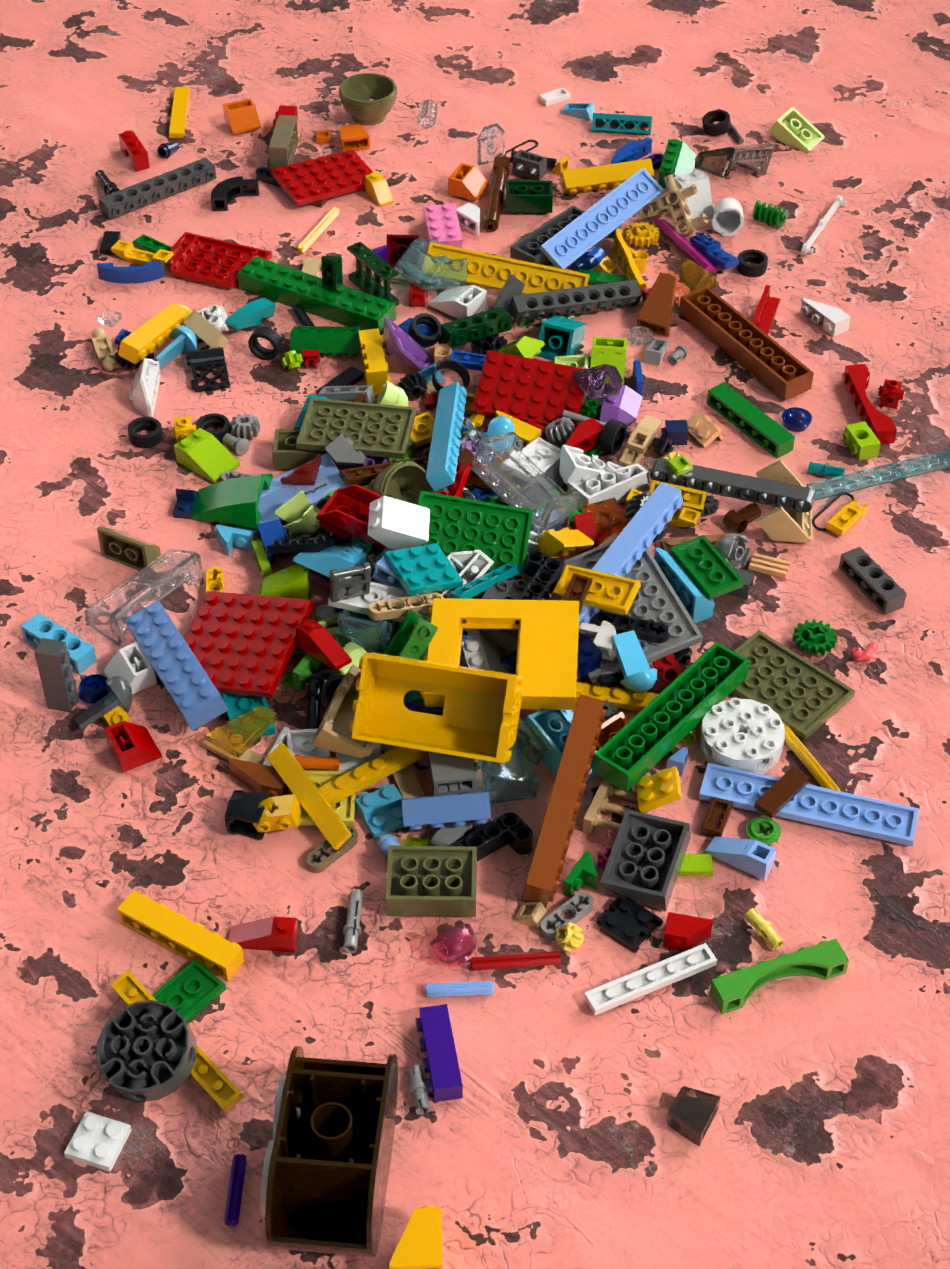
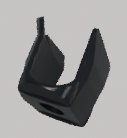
M235 790L225 813L227 833L241 834L257 840L263 839L265 832L258 833L253 823H259L265 809L264 805H260V803L269 797L268 790L263 792Z

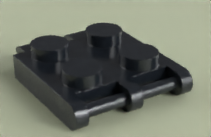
M617 897L610 904L609 909H606L596 919L601 932L634 953L639 950V945L645 939L648 940L651 937V932L657 926L663 924V920L627 897L625 899ZM651 923H653V924L651 925V927H650L648 930H646V928H647ZM639 936H641V938H640L636 943H634V941H635Z

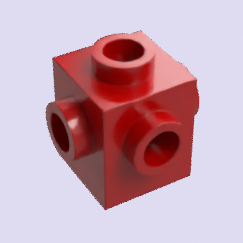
M885 379L884 386L880 385L878 396H881L879 406L897 409L899 400H903L905 390L901 389L903 382Z

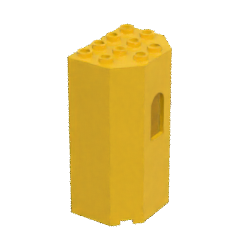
M373 652L364 653V656L360 658L359 669H361V676L356 681V691H359V698L353 702L352 710L355 712L354 721H351L349 732L352 733L351 739L498 763L510 761L512 751L509 748H512L515 744L522 702V690L518 688V685H522L523 676ZM411 690L446 695L443 716L407 709L404 704L405 694Z

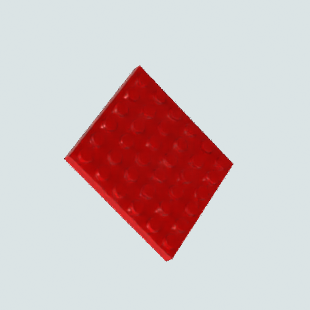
M207 591L184 636V640L218 692L272 698L297 644L295 627L308 620L314 603L308 599Z

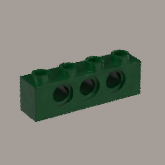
M498 307L441 324L442 340L450 348L509 331L511 330V315L502 307Z

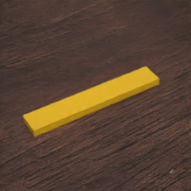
M175 87L169 138H184L190 87Z
M280 743L267 756V759L292 793L296 795L300 804L333 849L338 850L352 836L351 832L287 746Z

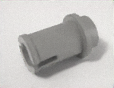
M683 345L677 346L675 351L668 356V359H670L668 362L676 365L680 359L687 356V348Z

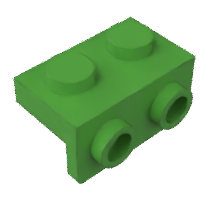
M307 653L286 677L284 684L301 691L307 684V677L315 674L322 662Z

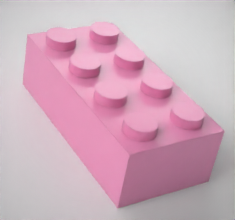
M446 203L443 205L431 204L424 206V224L428 245H430V242L463 248V239L455 204Z

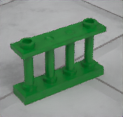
M409 609L384 654L420 660L438 627L429 623V619Z

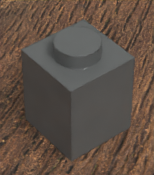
M733 568L744 581V585L742 588L726 594L748 599L753 587L754 573Z

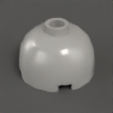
M730 533L724 535L718 541L715 549L731 567L738 569L741 566L744 568L750 555V548H747V542L750 543L745 535Z

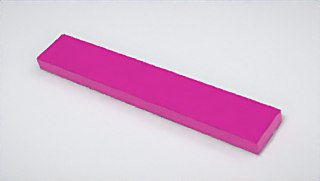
M659 217L655 218L654 223L707 272L717 273L719 269L683 235L678 234L668 221Z

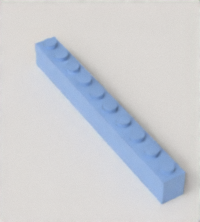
M661 482L591 570L620 577L628 574L634 563L641 558L646 548L651 546L657 534L661 533L664 525L672 519L675 511L682 506L681 489ZM583 605L579 615V627L581 623L589 624L590 619L600 609Z

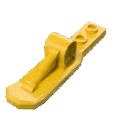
M616 229L612 254L622 274L627 276L628 281L636 280L641 292L647 287L641 273L646 271L649 255L644 251H634L628 247L622 237V230Z

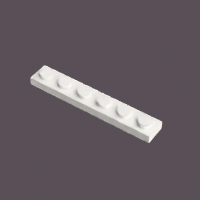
M704 943L584 993V999L594 1015H598L717 965V959L708 945Z

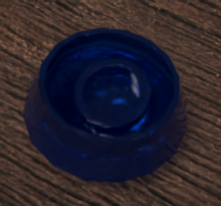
M799 407L786 409L782 413L784 426L793 432L806 430L813 419L812 414L808 410Z
M100 674L86 676L79 684L78 694L80 700L85 703L94 704L110 693L111 690L105 682L108 679Z

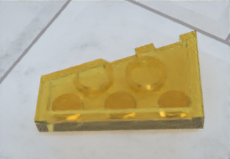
M259 705L206 734V741L239 758L277 720V713Z

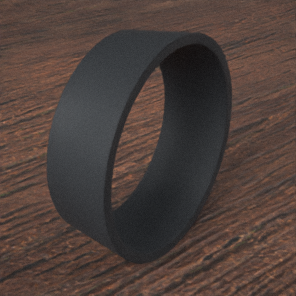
M445 359L437 363L432 375V383L438 392L444 387L438 382L436 372L445 368L457 372L463 381L464 388L468 387L470 375L463 364L452 359Z

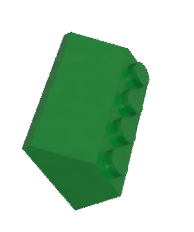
M677 139L668 140L658 177V184L664 189H667L664 177L671 174L676 177L681 174L694 172L697 155L684 141Z
M294 326L290 332L291 351L296 350V353H301V355L302 350H319L320 355L322 353H329L330 356H338L339 353H346V356H356L360 351L358 331H361V327Z

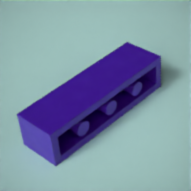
M443 1004L419 1008V1018H415L417 1032H422L423 1037L419 1038L420 1050L426 1054V1058H423L424 1072H429L430 1079H426L428 1094L433 1093L434 1102L463 1098V1084L448 1006Z

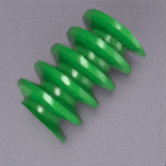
M757 200L753 209V219L781 228L787 220L788 209L783 213L782 207L777 211L778 207L776 205L772 209V204H768L766 207V202L760 205L761 201Z

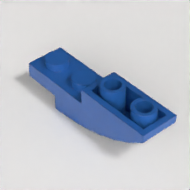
M647 137L639 142L634 140L628 142L614 154L610 164L635 161L652 152V139Z
M697 233L695 236L690 237L692 245L718 269H728L739 265V259L721 249V243L714 238L707 236L705 233Z

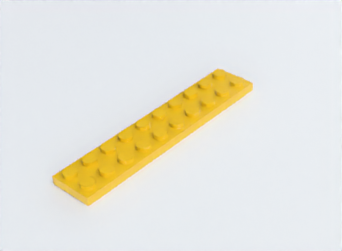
M430 242L423 268V275L496 290L503 288L511 274L525 284L521 295L587 286L590 274Z

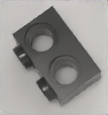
M520 149L513 156V173L540 181L547 174V157Z

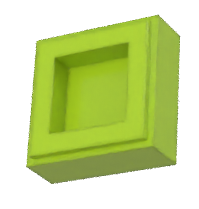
M684 455L667 461V466L676 476L693 470V465Z

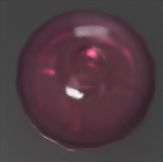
M464 924L465 928L461 930L456 926L435 938L437 943L430 942L434 954L441 962L445 964L457 963L458 966H462L470 961L469 956L474 953L477 943L471 924Z

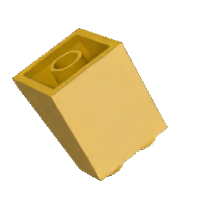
M425 1205L414 1209L390 1260V1269H443L441 1207Z

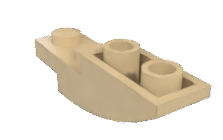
M646 415L640 421L627 442L626 449L619 460V465L626 467L640 463L647 448H650L654 437H656L662 426L663 420Z

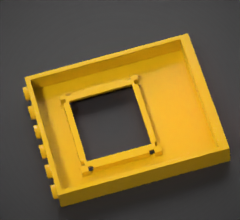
M433 598V606H429V618H431L429 623L437 626L438 630L426 649L428 653H424L425 661L459 666L463 628L519 629L516 675L523 676L522 685H518V688L522 690L521 709L575 710L579 601ZM420 691V697L424 698L425 707H444L446 695Z

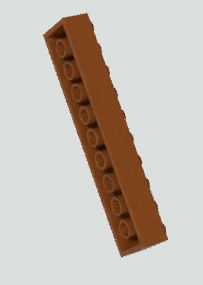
M708 286L680 297L679 313L784 401L812 388L813 371Z
M582 694L579 695L520 901L542 902L545 908L548 901L553 902L575 826L576 816L580 808V801L585 790V783L596 750V744L601 732V725L606 710L603 709V700Z

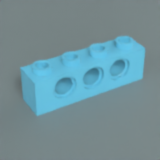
M37 613L21 625L24 640L36 648L42 638L66 642L67 650L70 652V664L73 666V671L79 675L97 661L95 648L92 644L86 643L76 634H72L63 626L52 622L49 617H44Z

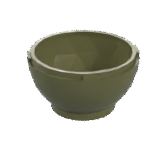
M376 73L356 74L342 82L339 87V96L344 109L352 116L356 123L376 125L383 122L393 108L397 98V86L393 79L385 75Z
M414 461L396 462L384 468L370 482L367 488L381 496L391 497L418 505L420 490L435 492L426 479V471Z

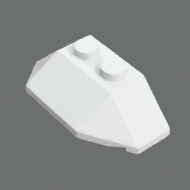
M144 358L136 372L135 379H132V390H130L129 396L136 410L146 417H153L161 372L159 361Z
M481 550L450 553L447 557L462 578L463 585L483 576L494 563ZM457 588L436 591V593L441 594L444 598H449L448 593Z

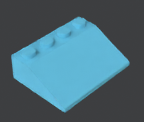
M342 542L320 552H300L294 557L293 561L330 577V570H343L360 566L367 561L371 550L367 548L366 544L361 542Z

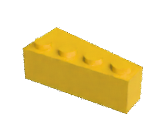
M379 328L358 331L366 385H373L374 394H380L383 390L382 385L386 384V380L391 383L390 375H387V372H389L388 361L385 362L387 358L386 349L382 347L384 345L383 335H380Z

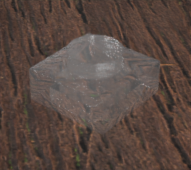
M106 309L98 317V322L114 327L122 319V316L119 312Z

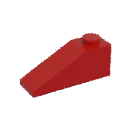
M590 418L578 424L565 445L579 448L585 453L599 446V439L604 426L595 419Z
M310 619L295 627L297 647L336 671L352 662L350 656L321 624Z
M273 916L231 926L228 941L239 944L242 949L295 953L298 939L297 918Z

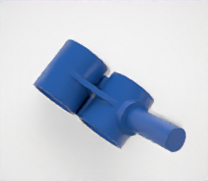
M594 247L590 252H586L574 262V268L578 271L579 269L590 270L598 266L605 257L604 250L600 247Z

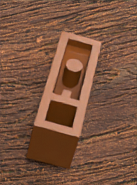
M229 758L230 775L253 792L268 790L269 797L287 795L289 787L274 767Z

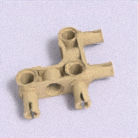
M672 174L663 178L668 191L654 198L639 211V214L642 218L653 220L670 211L676 232L681 235L691 236L697 227L708 223L704 213L693 219L687 203V198L698 194V190H695L697 186L692 184L685 189H679L676 187L674 176Z

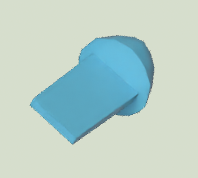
M181 325L173 328L171 333L174 341L155 357V361H159L160 370L181 353L189 354V351H196L197 339L189 327Z
M497 416L488 424V431L480 434L484 438H488L493 449L502 452L508 449L513 442L515 427L508 417Z
M635 631L611 636L625 678L620 681V684L636 692H646L651 689L657 680V669H650Z

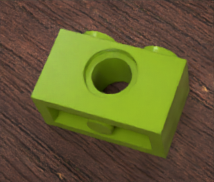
M865 421L845 425V431L842 436L843 441L848 445L851 453L855 455L858 461L878 457L881 443Z

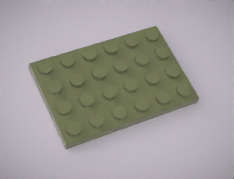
M311 398L298 435L296 449L327 452L325 447L342 434L345 438L348 436L355 445L352 447L356 451L360 449L366 456L404 459L416 417V407Z
M760 630L734 650L737 654L750 660L747 678L732 693L741 699H751L769 705L779 715L780 719L790 727L794 734L803 740H806L855 695V690Z

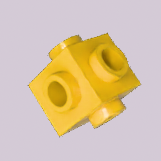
M191 415L173 418L174 427H171L172 438H176L177 443L197 430L196 424L192 425Z

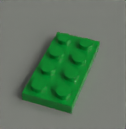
M704 535L670 548V554L709 600L743 587L744 581Z

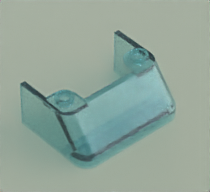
M438 239L414 240L396 263L395 270L420 289L431 290L467 285V258L451 260L446 255L433 257L427 253L430 242L438 243Z

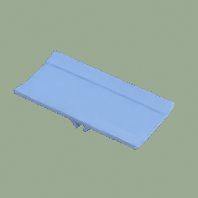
M329 453L272 479L270 488L262 490L258 504V509L262 516L260 524L277 519L282 521L283 519L275 514V510L301 491L305 493L310 505H315L326 500L328 493L340 487H347L339 477V470ZM250 527L244 528L245 530L253 531V534L258 532L252 530Z

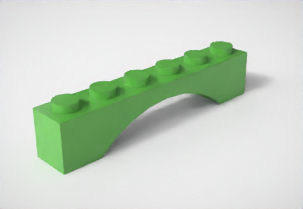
M837 939L824 940L817 945L808 948L803 947L796 952L782 954L769 961H760L751 967H743L726 975H718L711 981L710 994L721 1014L743 1008L748 998L757 989L775 979L802 975L827 980L847 972L849 958Z

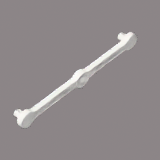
M838 195L825 217L820 219L818 227L808 241L804 243L801 255L813 254L814 249L810 248L821 231L824 230L825 225L837 208L841 205L846 206L847 201L843 200V196Z

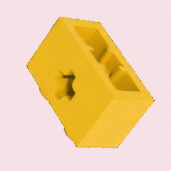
M295 794L268 797L260 803V805H264L265 809L259 823H253L258 833L298 828L302 806Z

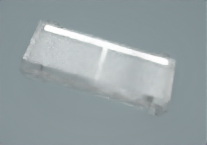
M515 432L480 438L471 469L509 506L533 510L531 527L538 534L549 530L578 510L583 495L574 488L569 489L566 494L522 453L523 441Z
M169 549L86 609L87 625L118 646L126 642L124 634L127 629L129 630L124 619L158 600L160 601L183 583L197 588L204 584L201 556L193 551Z

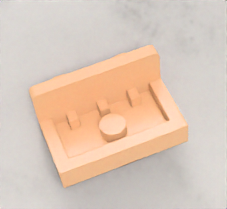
M697 411L687 420L688 432L704 448L717 437L722 441L724 439L721 434L722 429L716 423L712 425V420L706 414L702 415Z

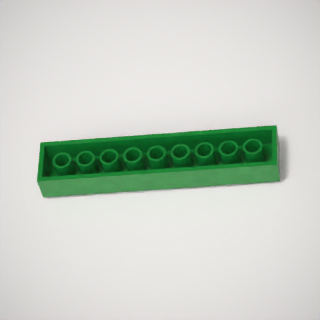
M255 256L237 273L240 290L290 307L300 304L305 312L349 327H361V330L377 329L378 327L383 329L386 317L393 322L396 319L394 302L341 285L337 290L322 285V278Z
M718 642L714 643L594 754L592 772L624 792L630 790L703 720L706 713L714 705L723 701L747 678L750 660Z

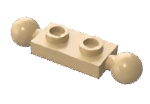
M95 328L92 331L91 339L98 361L102 363L105 370L112 371L116 367V356L109 336L105 335L103 329Z

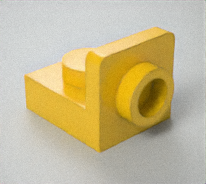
M121 704L101 717L107 721L109 726L122 721H130Z

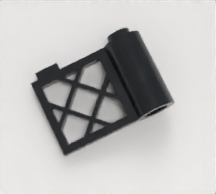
M223 347L189 351V355H186L187 366L191 365L194 379L190 380L192 390L203 392L230 388ZM223 366L219 372L214 370L215 367ZM198 369L206 370L203 374L196 372ZM209 373L215 375L212 379L206 377ZM219 378H222V379H224L226 382L218 383V382H216V381H217ZM202 380L208 382L206 385H198Z

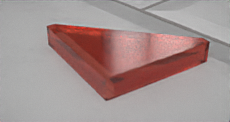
M317 454L316 458L309 463L302 464L293 470L294 472L289 476L282 477L280 480L282 485H315L322 460L321 455Z

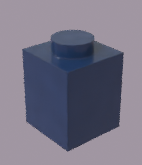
M665 420V427L661 428V435L672 440L671 445H687V421Z

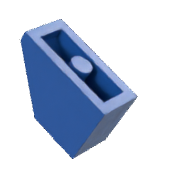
M280 519L257 524L258 535L270 565H272L278 554H268L267 546L274 544V540H280L282 537L287 536V530L281 525Z

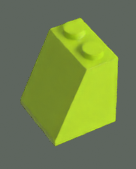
M297 563L264 577L263 585L259 587L260 594L258 595L311 600L310 569Z

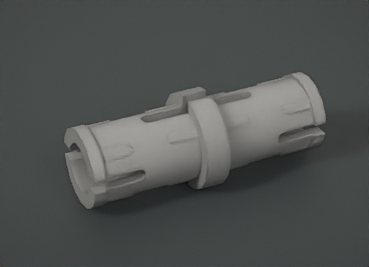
M413 1065L415 1072H413L411 1066L407 1069L411 1085L409 1091L414 1099L416 1114L424 1115L423 1108H425L426 1113L431 1111L427 1096L428 1087L424 1082L422 1066Z

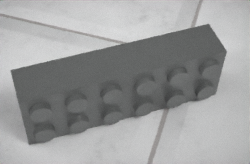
M572 205L511 245L510 258L549 266L552 262L539 249L540 246L585 211Z

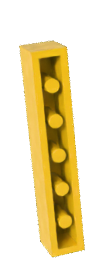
M651 158L562 171L560 181L563 194L588 193L596 189L602 191L610 187L615 189L641 168H644L654 178L655 174Z
M171 303L121 341L118 355L134 364L144 360L148 354L153 353L157 347H161L166 340L171 339L173 328L181 325L186 326L183 322L189 316L190 311L175 303Z
M133 890L117 908L120 923L190 961L195 959L208 971L227 981L244 963L243 949L239 944L231 943L219 933H213L205 929L202 924L188 920L183 914L173 912L166 905L151 900L146 894H140Z

